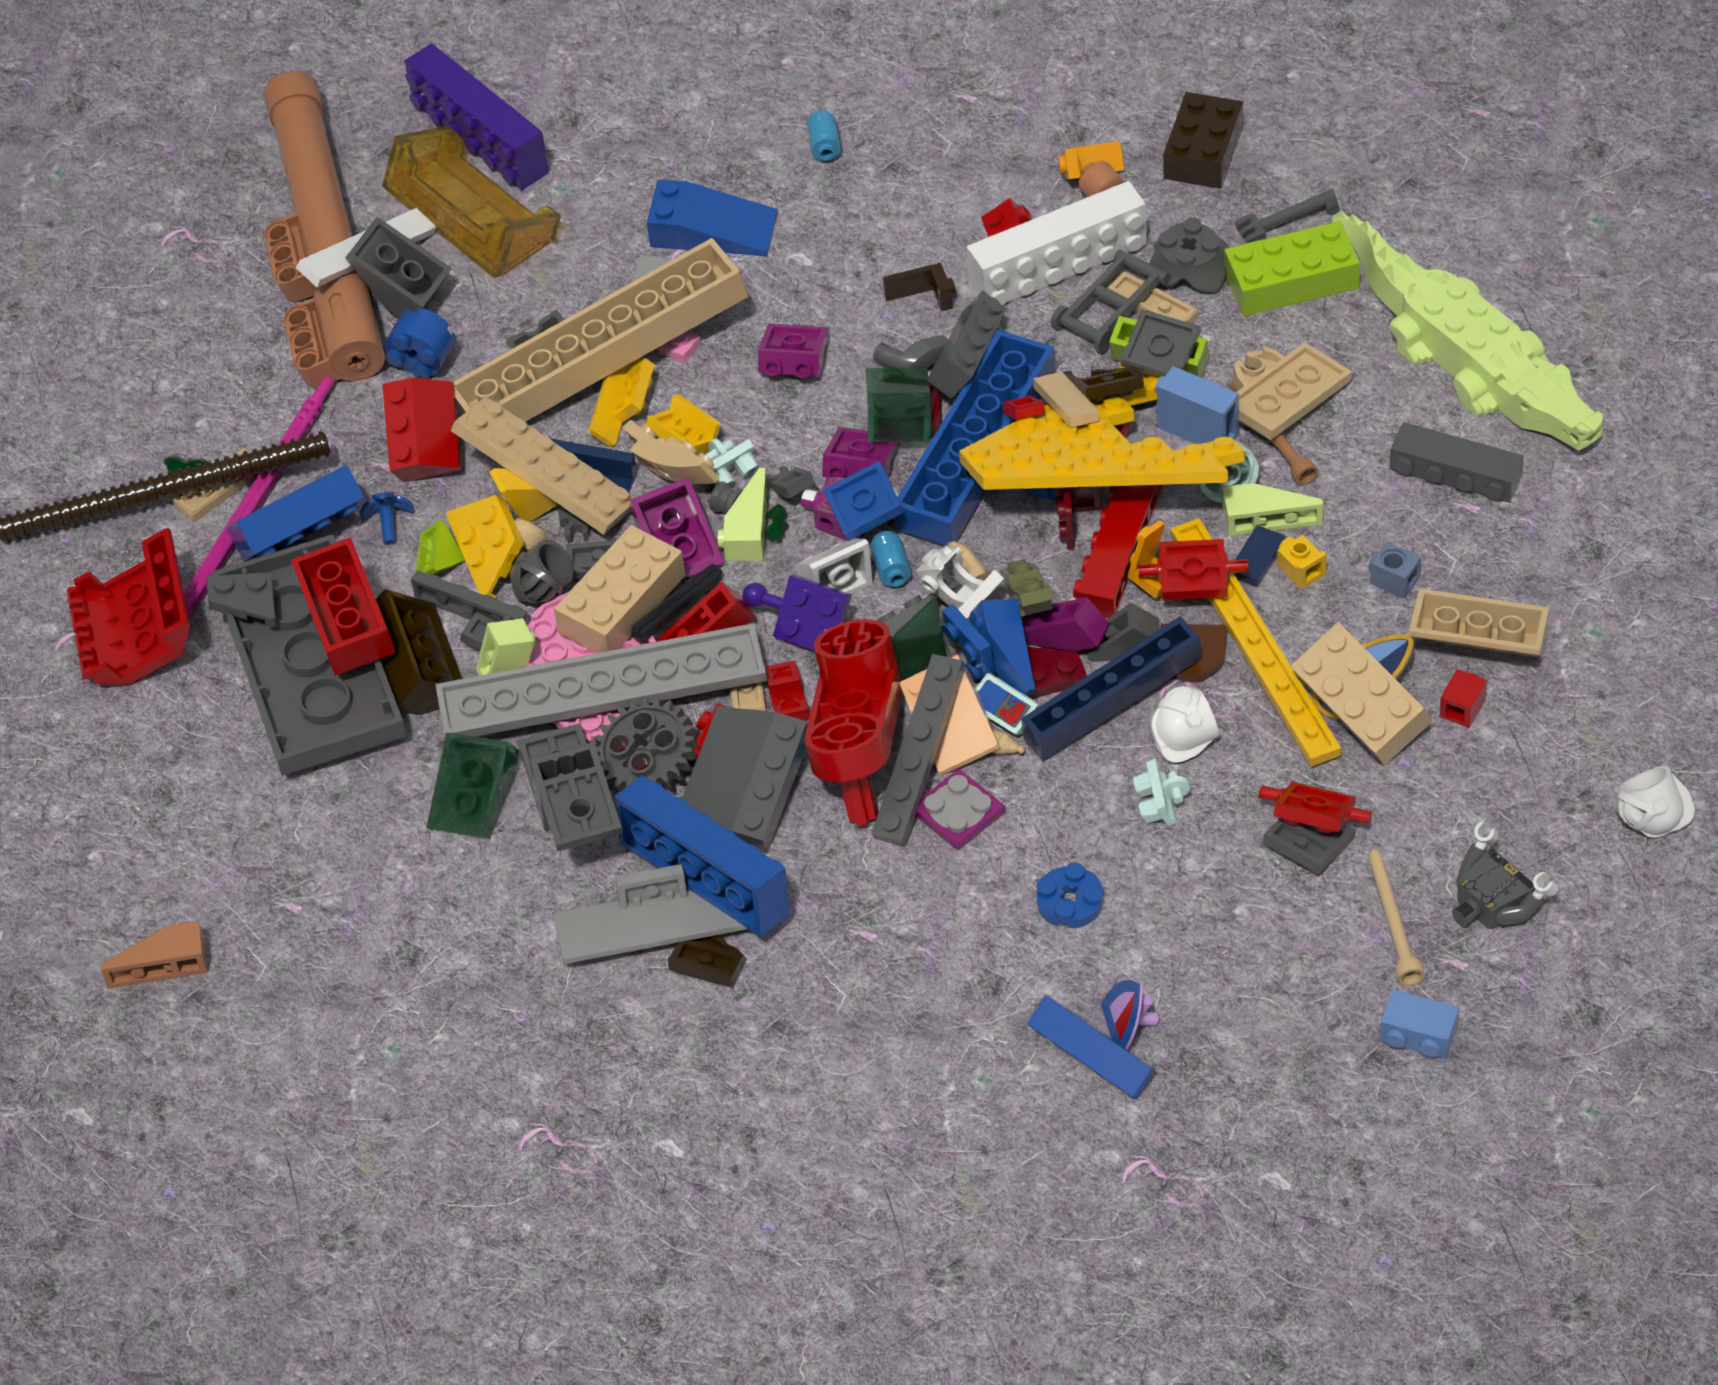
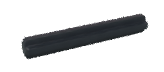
M710 564L633 624L631 636L639 642L647 639L722 579L721 575L723 572L721 568H717L715 564Z

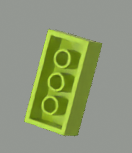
M1341 221L1224 249L1225 277L1243 317L1359 288L1360 262Z

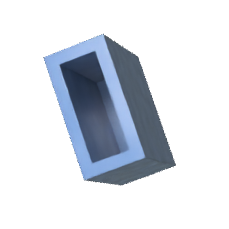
M1172 366L1166 376L1159 378L1155 387V393H1157L1155 412L1158 414L1159 429L1195 444L1211 442L1218 437H1232L1234 440L1239 435V393Z

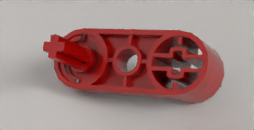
M861 619L843 622L830 627L821 633L814 642L820 674L805 733V744L812 773L821 780L840 782L849 822H856V826L867 825L868 820L877 819L878 814L869 775L884 766L890 756L903 692L899 683L901 679L889 627L881 621Z

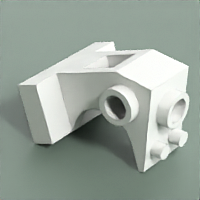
M945 546L942 549L934 548L922 558L923 564L916 570L921 578L920 583L922 587L928 592L938 595L949 606L954 604L966 619L969 618L970 612L981 600H986L1004 579L995 570L985 580H980L970 575L961 566L963 558L958 553L961 550L959 547L949 548ZM948 574L963 586L957 594L943 581Z

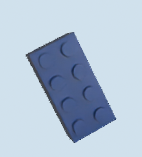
M345 465L237 520L226 529L243 561H246L250 558L254 559L277 551L275 545L279 543L282 549L304 537L302 531L306 529L309 534L320 530L332 523L330 517L333 515L336 520H339L359 509L357 503L364 499V496L349 467Z

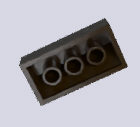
M384 589L376 598V602L396 653L383 657L380 661L397 706L403 711H410L420 715L439 710L435 684L459 680L462 677L435 604Z

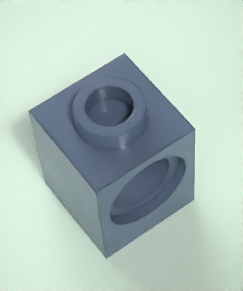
M1387 542L1380 552L1376 551L1370 559L1368 566L1371 570L1370 584L1404 599L1420 578L1421 557Z

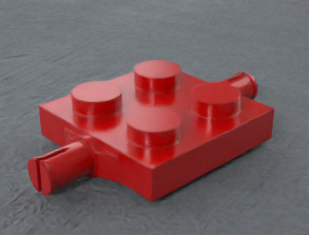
M1224 539L1160 542V556L1157 564H1138L1139 578L1158 577L1162 585L1163 600L1227 597L1229 573H1248V559L1228 560V556L1224 551Z
M1293 781L1288 787L1281 788V790L1264 785L1259 790L1258 798L1276 802L1274 816L1283 818V821L1289 824L1299 825L1303 823L1315 826L1321 832L1330 833L1334 831L1339 832L1343 824L1350 820L1367 825L1371 822L1372 811L1354 808L1355 796Z

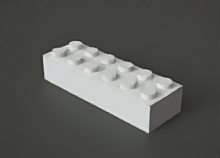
M1127 181L968 245L966 247L969 288L975 297L983 290L991 297L997 299L1001 305H1004L1007 302L1024 295H1029L1051 284H1056L1073 275L1083 273L1100 264L1110 262L1114 259L1118 250L1126 253L1137 251L1147 246L1146 203L1132 184Z

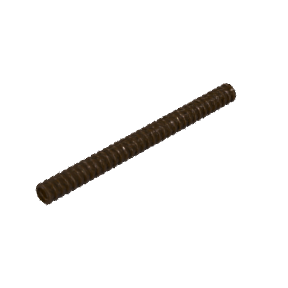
M319 431L316 436L311 433L308 438L300 436V440L297 441L292 438L289 443L281 441V445L278 446L276 443L271 444L270 448L262 446V450L258 451L255 448L252 449V453L243 451V455L239 456L236 453L233 454V458L225 456L224 460L221 461L217 458L214 459V463L206 461L205 465L202 466L198 463L195 465V468L187 466L184 471L179 468L176 473L168 471L165 476L160 473L157 478L149 476L146 481L141 478L138 483L130 481L127 486L122 483L119 488L111 486L108 491L106 488H103L100 493L92 491L89 496L85 493L82 494L81 498L73 496L70 501L68 498L63 499V503L54 501L51 506L49 503L44 504V508L35 506V510L31 511L28 508L25 509V513L16 511V515L13 516L9 513L6 514V518L0 516V539L4 543H8L11 538L15 541L18 540V536L26 538L30 533L34 536L37 535V531L45 533L48 528L53 531L56 530V526L64 528L67 523L72 526L75 525V521L83 523L86 518L91 521L94 520V516L102 518L105 513L110 516L113 515V511L121 513L124 508L128 511L132 509V506L140 508L143 503L146 506L150 505V501L159 503L162 498L165 501L169 500V496L178 498L181 493L184 496L188 495V491L197 493L200 488L203 491L207 490V486L215 488L218 483L223 486L226 485V481L234 483L237 478L242 481L245 480V476L253 478L256 473L261 476L264 475V471L272 473L275 468L280 471L283 469V466L291 468L294 463L299 466L302 461L310 463L313 458L316 461L320 460L321 456L329 458L331 452L326 434L323 431Z

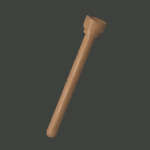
M1232 380L1230 382V389L1237 392L1238 390ZM1282 433L1271 440L1290 463V474L1298 485H1307L1317 478L1319 470L1310 459L1300 457Z

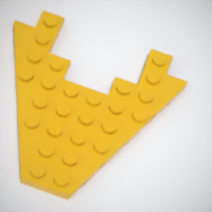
M1143 375L1144 388L1133 390V393L1130 395L1118 396L1114 394L1105 396V399L1102 401L1091 402L1099 410V421L1071 428L1047 404L1044 406V414L1017 420L959 451L960 463L983 490L1228 482V470L1225 466L1245 462V455L1242 447L1232 437H1218L1211 442L1189 444L1177 450H1172L1160 437H1147L1140 442L1130 444L1114 426L1134 421V409L1131 405L1157 400L1155 387L1159 378L1151 375Z

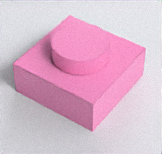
M687 331L658 347L659 354L685 364L701 345L700 336Z

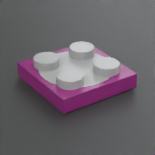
M958 768L921 798L915 816L958 851L1005 813V805Z

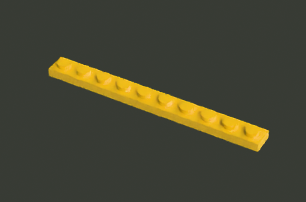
M1200 518L1170 528V537L1173 541L1212 539ZM1229 573L1227 597L1208 599L1224 625H1226L1228 632L1306 760L1312 767L1341 756L1339 743L1297 675L1290 667L1289 662L1234 573Z

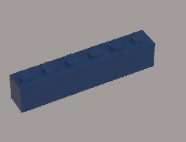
M1179 616L1021 718L1023 739L1039 758L1044 761L1200 660V637Z

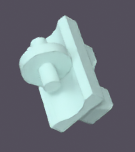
M714 438L708 442L710 452L704 455L714 463L712 470L720 478L716 483H711L714 488L722 481L732 486L735 480L729 471L734 468L738 470L743 479L756 473L758 464L752 455L754 445L749 439L734 447L730 440L722 444L717 438Z
M1156 759L1146 762L1148 771L1133 777L1135 789L1141 798L1151 794L1154 797L1139 803L1140 813L1146 823L1163 819L1167 826H1171L1177 823L1173 802L1176 804L1183 802V796L1190 791L1189 781L1185 777L1178 776L1175 771L1168 773L1167 779V775L1159 771Z

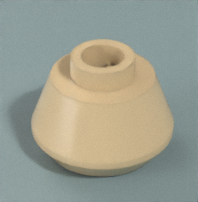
M517 518L514 520L524 542L517 556L527 552L537 543L547 540V534L539 527L523 519Z

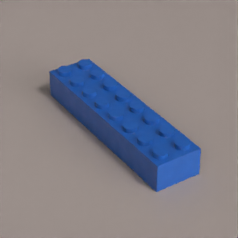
M997 330L972 378L962 388L898 495L904 513L894 517L896 530L948 546L949 542L957 541L986 491L983 490L960 463L959 451L1017 421L1004 414L1002 403L1005 401L1029 395L1038 400L1040 399L1041 395L1033 388V378L1055 373V352L1053 346Z

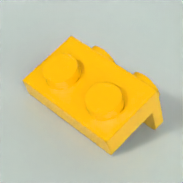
M680 394L673 395L669 410L649 416L646 425L657 434V438L661 436L667 440L670 436H673L680 443L687 440L698 451L696 455H699L701 452L710 451L708 442L718 437L721 426L719 421Z

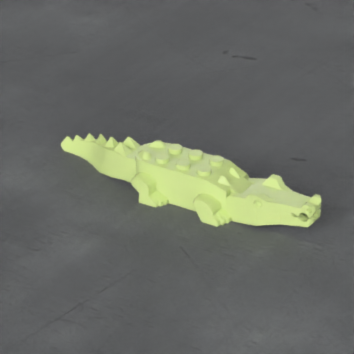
M1342 211L1332 217V222L1341 221L1350 242L1359 254L1368 284L1377 297L1397 315L1390 323L1391 332L1397 339L1396 350L1413 364L1417 362L1422 364L1425 361L1430 362L1434 360L1454 377L1453 384L1460 403L1475 416L1481 413L1483 415L1488 412L1493 413L1498 409L1519 427L1550 434L1578 451L1602 436L1603 414L1600 411L1594 412L1578 397L1572 384L1570 370L1562 363L1557 366L1550 363L1538 336L1530 330L1521 331L1518 325L1480 296V291L1473 281L1468 278L1457 277L1448 271L1439 269L1426 270L1407 254L1402 255L1389 246L1367 220L1363 222L1353 214L1349 217Z

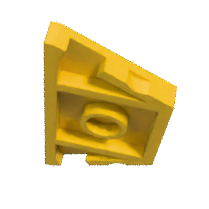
M495 494L446 513V517L478 592L496 598V595L492 591L499 577L501 576L506 579L514 558L517 557L524 544L505 498Z

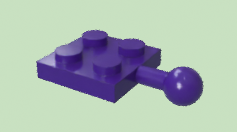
M795 574L789 576L783 598L768 593L765 586L758 582L749 583L742 592L743 601L749 607L758 608L765 605L779 610L773 632L774 637L815 651L814 642L821 633L830 627L844 622L852 594Z

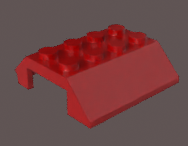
M168 527L141 542L145 558L141 563L105 583H102L88 571L73 580L75 586L67 588L66 593L69 609L71 610L70 615L75 633L82 679H94L95 684L129 685L182 656L191 625L172 532Z

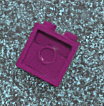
M768 323L758 348V372L766 373L769 376L796 375L799 378L819 376L824 363V349L829 338V327Z
M838 427L823 454L822 477L846 478L880 461L888 477L891 472V460L899 446V435Z

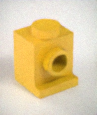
M1304 535L1296 539L1287 537L1281 542L1279 549H1277V566L1300 590L1326 575L1327 554L1324 551L1320 552Z

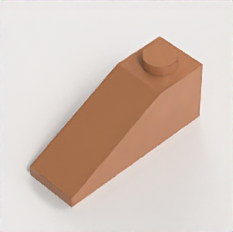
M181 922L177 925L165 926L102 963L101 971L107 989L208 973L205 938L200 922Z

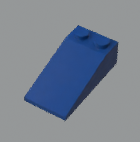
M658 179L647 219L650 247L691 250L713 238L724 253L768 256L778 210L691 182Z

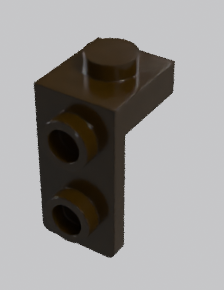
M941 263L883 277L886 301L933 290L941 311L953 309L952 296L956 295L955 284L952 277L947 278Z

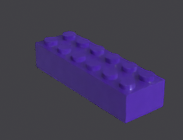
M430 43L404 60L407 72L405 77L411 92L409 98L413 106L418 110L422 109L435 124L439 123L444 127L453 139L457 138L465 144L468 151L472 154L476 153L490 169L494 168L507 183H512L523 191L549 173L542 131L433 43Z

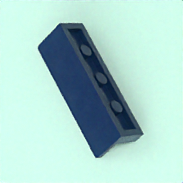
M550 438L554 443L573 453L579 460L598 470L603 476L630 493L637 476L634 453Z

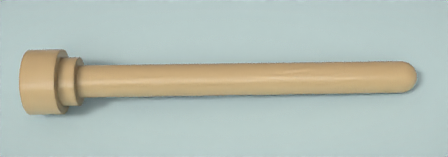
M1373 849L1368 853V859L1399 957L1395 968L1398 981L1403 986L1417 985L1425 978L1422 962L1411 953L1381 852Z

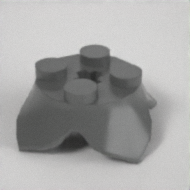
M1188 218L1182 223L1171 226L1159 235V238L1154 242L1153 248L1155 251L1149 264L1169 273L1170 278L1165 285L1159 283L1156 287L1174 286L1181 279H1185L1193 288L1199 291L1217 294L1225 279L1223 257L1224 249L1230 248L1229 245L1222 238L1218 237L1214 230L1203 225L1197 218Z

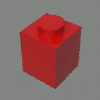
M1457 669L1441 695L1439 717L1470 728L1486 701L1487 680L1480 678L1474 673H1467Z

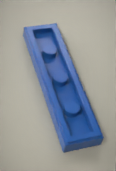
M1044 995L1027 1023L1133 1098L1138 1099L1156 1070L1048 995Z

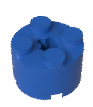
M409 308L402 313L385 341L387 351L385 358L391 365L400 366L412 373L416 378L420 375L425 379H429L430 376L437 374L456 344V335L454 332L452 335L447 330L449 324L438 314L424 308H418L416 312H409L411 309Z

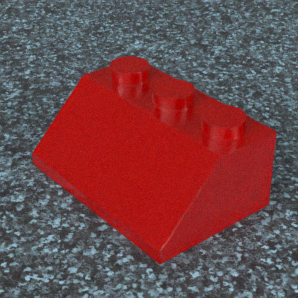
M407 378L382 384L389 471L403 482L461 470L459 436L451 431L454 422L457 420L454 383L444 380Z

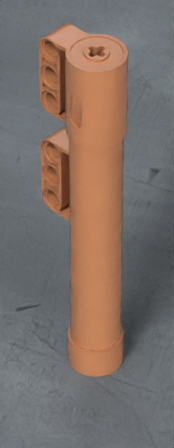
M301 71L281 73L272 78L265 86L264 98L271 125L275 128L295 213L270 223L264 231V237L274 279L287 300L297 302L313 296L312 299L291 307L284 315V324L293 362L310 388H317L326 377L331 378L333 381L339 379L345 381L367 379L376 374L383 367L385 361V354L368 286L354 270L316 287L296 269L299 260L352 237L323 121L324 109L317 81L311 75Z

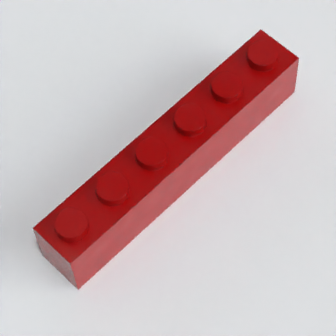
M1163 485L1111 486L1108 496L1109 506L1108 508H1103L1100 515L1099 525L1101 528L1099 532L1094 531L1091 540L1092 552L1090 556L1085 555L1082 564V579H1076L1073 588V598L1087 597L1105 618L1111 617L1119 609L1129 581L1127 577L1131 566L1129 560L1137 547V535L1145 526H1149Z

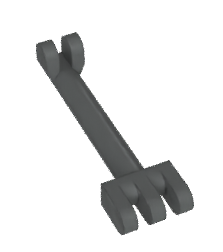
M1330 189L1261 220H1258L1254 213L1237 219L1235 226L1246 243L1267 239L1266 230L1321 206L1326 208L1329 215H1334L1339 211V205L1333 189Z

